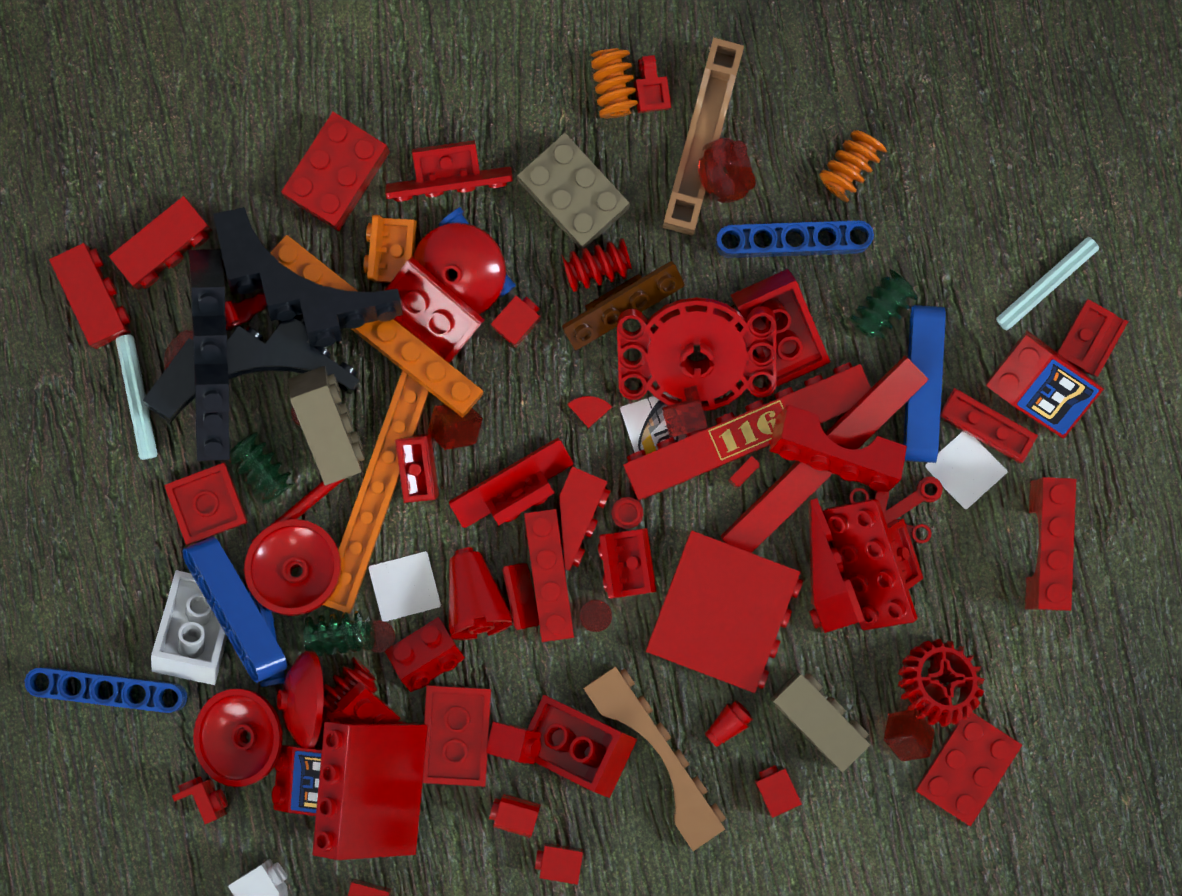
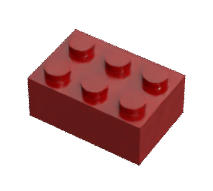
M332 112L281 193L287 200L339 232L389 155L388 146L340 115Z

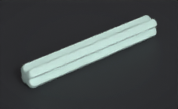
M1091 237L1085 238L996 318L998 324L1004 330H1009L1095 254L1099 250L1098 244Z
M130 334L121 335L116 338V344L138 453L142 460L157 457V449L149 409L143 403L146 394L135 340Z

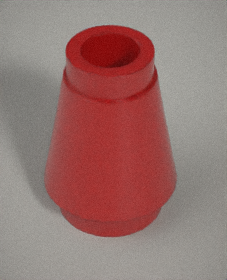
M735 700L732 704L727 703L705 732V735L716 747H719L722 743L749 728V723L753 720V717L739 701Z

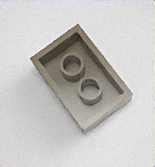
M566 133L561 135L517 175L518 182L581 251L592 244L624 215L630 207L627 199Z
M325 366L289 378L290 401L324 485L326 486L361 473L360 461L365 460L362 451L363 446L357 431L351 433L353 431L351 415L346 403L340 404L342 399L335 375H328Z
M796 672L769 700L836 769L843 773L870 746L866 740L869 734L858 722L854 720L848 722L842 716L846 710L833 697L829 696L826 699L819 692L823 687L811 674L806 673L803 676L801 673Z

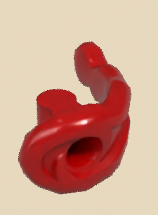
M259 293L255 297L245 299L239 303L225 302L226 330L230 331L237 325L249 322L255 314L264 310L267 305L265 294Z

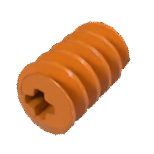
M618 48L605 49L590 55L595 58L591 62L592 68L598 70L593 74V79L596 82H600L595 87V91L597 94L602 95L597 99V104L600 107H605L599 111L600 118L609 119L632 114L630 108L638 104L637 100L628 99V95L636 92V88L626 87L627 82L634 80L633 75L624 74L625 70L632 67V63L622 62V58L630 55L629 50Z
M853 130L850 135L853 141L845 140L843 143L845 151L838 150L835 153L837 161L830 160L827 167L829 171L822 170L819 174L825 187L837 198L847 203L849 199L844 192L846 190L853 193L857 191L852 182L854 180L860 183L865 181L860 174L861 170L868 173L873 171L868 161L880 162L876 154L877 150L887 153L884 145L877 139L858 130Z

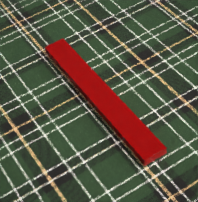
M904 356L825 434L831 441L843 448L859 449L929 379L908 357ZM796 461L720 537L726 544L752 553L833 473L815 470L808 464Z

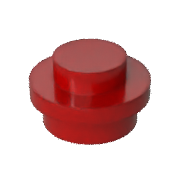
M623 497L617 500L611 511L614 523L623 529H632L638 526L643 519L644 513L640 502L632 497Z

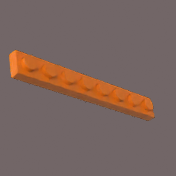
M288 235L270 252L282 265L305 279L326 287L344 291H357ZM394 319L385 322L379 320L369 322L359 328L351 329L462 418L483 396L484 391Z
M403 370L338 549L341 557V575L338 585L331 597L323 604L347 614H351L400 477L395 439L415 435L430 393Z

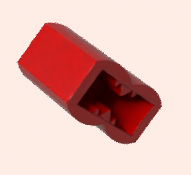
M503 794L501 799L495 798L489 819L495 821L494 828L531 838L541 804Z

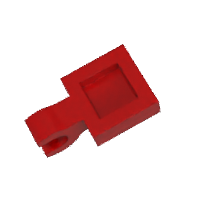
M655 55L642 56V59L638 60L639 73L642 79L633 82L634 88H636L635 97L638 101L637 111L638 113L669 110L671 102L667 76H657Z

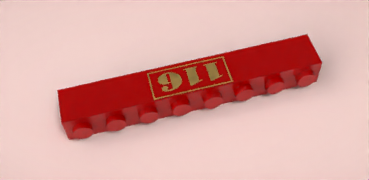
M851 362L834 368L835 375L823 379L821 374L804 381L805 388L794 392L792 387H789L774 394L776 400L765 405L761 399L745 406L746 413L735 417L733 412H730L715 419L717 425L706 430L702 424L686 431L687 438L676 442L674 437H671L656 444L658 450L646 455L645 450H641L627 456L628 463L623 464V468L637 500L640 501L770 446L776 417L788 404L817 414L820 424L845 414L871 389L861 364L853 367Z

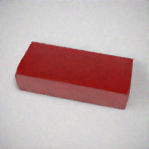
M431 434L395 439L403 502L435 500L439 496Z
M527 563L504 566L502 570L515 629L521 630L538 626V611Z

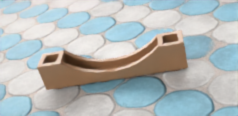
M713 37L690 128L663 223L664 229L694 236L744 45Z
M615 666L583 689L602 716L617 720L631 727L643 736L658 752L669 772L673 785L675 800L674 824L692 851H695L725 830L721 822L726 820L716 803L711 806L708 804L703 796L708 791L698 776L691 779L685 770L690 764L680 749L673 752L666 741L671 739V736L661 722L657 725L654 724L648 715L653 712V709L643 695L639 698L635 696L630 688L635 683L624 668L619 671Z

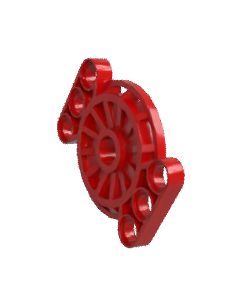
M695 297L680 299L665 305L654 313L649 320L637 309H627L618 317L619 390L623 397L627 399H640L649 390L654 397L668 406L683 411L701 412L715 410L731 403L746 388L752 395L760 398L770 396L776 389V317L774 312L768 307H755L744 318L741 313L728 304L714 299ZM759 316H765L771 321L769 327L762 330L755 328L752 322ZM631 318L636 319L640 322L641 327L635 332H628L623 328L622 324L624 321ZM695 345H699L700 353L705 354L707 358L696 362L691 361L687 356L694 353ZM758 346H766L771 350L770 355L764 359L756 358L752 352ZM629 348H636L641 352L642 356L637 361H629L624 357L623 353ZM758 375H766L770 378L771 382L768 386L759 388L753 384V380ZM636 377L641 380L642 386L637 390H630L625 386L624 382L628 378ZM741 379L742 384L739 386L738 381ZM654 381L658 384L657 387L653 385ZM730 390L732 391L728 396L715 401V398L723 396ZM664 392H667V393H669L670 395H672L673 397L679 398V399H681V400H680V401H677V400L671 399V398H669L668 396H666V395L663 394V393H664ZM688 401H694V402L708 401V403L692 404V403H688Z

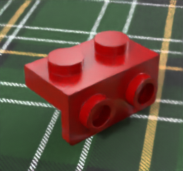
M647 528L601 534L599 536L598 553L603 560L605 573L603 575V586L608 594V598L656 592Z
M437 617L384 651L398 677L410 692L427 686L432 679L454 669L459 662L465 659L440 617Z
M201 776L177 786L180 792L172 795L175 802L192 794L204 824L227 814L224 809L228 807L226 797L221 789L216 790L212 778L204 782Z

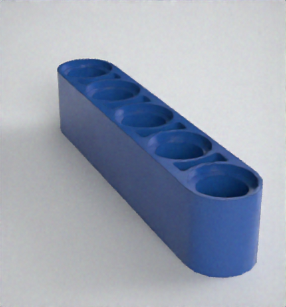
M859 220L728 225L720 229L716 237L715 246L718 253L726 258L858 254L864 252L873 241L874 232L868 223ZM853 230L862 231L866 236V242L861 245L853 243L850 239V232ZM821 231L830 232L834 236V243L829 246L822 245L818 241V233ZM790 232H796L800 234L803 242L798 247H792L786 242V235ZM759 233L768 235L771 241L770 246L759 248L754 243V236ZM727 234L736 236L739 241L738 247L727 249L722 244V237Z
M912 305L908 358L929 380L905 403L903 445L907 446L905 461L937 462L946 320L945 307Z
M211 536L184 548L182 551L183 558L190 573L251 679L258 683L286 670L287 661L283 651L219 541L214 536Z
M51 667L35 668L29 671L24 680L27 692L42 698L163 713L176 712L182 709L187 702L185 688L180 684ZM40 673H44L49 678V686L44 691L40 690L36 685V678ZM72 677L78 678L81 682V690L77 695L72 694L68 689V682ZM104 681L110 682L113 686L114 692L109 699L104 698L100 694L99 688ZM136 685L142 686L146 692L145 699L141 703L134 701L131 696V691ZM169 688L173 689L178 695V701L173 707L167 706L163 700L164 692Z

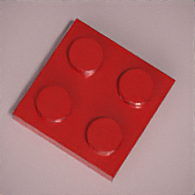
M225 462L164 485L186 545L194 544L248 523Z

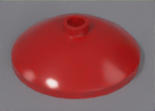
M449 223L437 227L420 241L414 252L413 258L478 314L490 308L503 290L506 279V266L503 254L494 239L484 230L474 225ZM449 269H454L457 272L456 279L449 277Z
M299 519L280 521L264 529L250 545L244 564L245 580L253 597L266 609L287 616L306 614L323 605L335 591L341 575L340 553L334 540L320 526ZM296 567H301V575L298 577H293V569Z
M304 651L297 657L289 669L283 690L278 691L277 707L279 710H283L285 725L294 741L302 748L313 749L320 735L323 718V676L317 654L314 651Z
M247 689L222 691L210 698L198 714L193 734L195 753L204 771L215 781L231 787L255 784L271 772L279 758L282 748V728L279 717L273 706L263 696ZM248 731L251 734L250 742H248L246 738V734Z

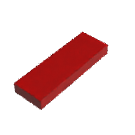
M956 388L952 389L940 411V418L1020 464L1024 462L1038 437L1037 434Z

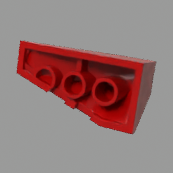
M815 498L808 501L811 604L813 610L808 612L814 628H820L822 633H827L864 621L865 619L850 579L843 578V561L836 547L832 548L830 542L833 541L831 531L819 501Z

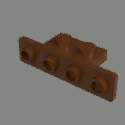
M670 261L643 278L640 274L634 276L585 305L587 311L563 324L562 329L574 350H578L617 327L618 317L623 311L637 309L642 312L683 288L685 284L676 265Z

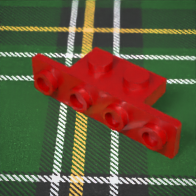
M475 140L412 149L416 180L386 184L385 194L386 199L393 198L394 201L401 202L412 199L414 195L425 194L426 197H437L444 194V191L457 189V192L465 193L475 190L477 186L488 185L489 188H500L506 186L507 182L513 181L512 168L502 167L480 171Z
M556 438L450 500L449 505L463 528L472 525L490 513L498 526L504 522H511L521 512L532 506L544 503L550 495L554 494L547 480L572 466L573 461L561 440Z

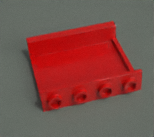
M691 530L645 652L752 693L756 692L757 687L763 689L769 675V671L764 669L769 657L775 658L781 642L776 639L779 628H786L792 610L787 609L791 597H798L803 584V580L798 579L800 571Z
M395 721V724H341L324 722L313 856L333 860L416 855L428 725L404 721Z

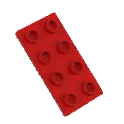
M878 499L823 510L832 534L833 547H836L843 561V577L850 579L865 619L859 622L861 629L870 630L915 622L918 617L909 589L924 578L904 518L893 520L886 524Z

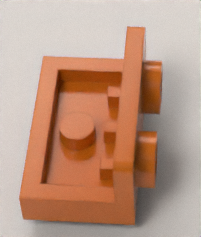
M380 215L372 216V223H368L366 229L367 242H370L369 255H365L363 264L364 273L367 274L369 280L374 283L389 284L407 260L413 257L417 221L382 218Z

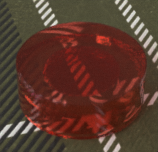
M591 600L582 607L580 620L587 630L600 632L610 625L612 612L605 602Z
M382 620L369 623L363 632L365 646L377 653L385 652L391 648L396 640V633L392 625Z

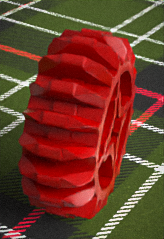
M941 638L935 639L933 642L924 641L920 644V647L915 646L910 650L909 655L903 658L901 663L904 666L897 673L903 679L898 682L897 687L905 689L906 692L901 695V699H909L911 702L908 706L909 711L918 710L917 719L922 720L927 716L929 725H934L938 722L941 727H946L950 723L957 725L962 722V719L969 718L973 710L979 707L980 701L978 699L983 696L984 691L978 686L983 684L985 679L976 675L980 671L981 666L973 667L971 661H973L974 655L966 657L963 654L964 646L954 649L953 640L943 644ZM925 661H930L928 675L921 677ZM960 688L958 702L956 705H952L951 699L954 697V690Z

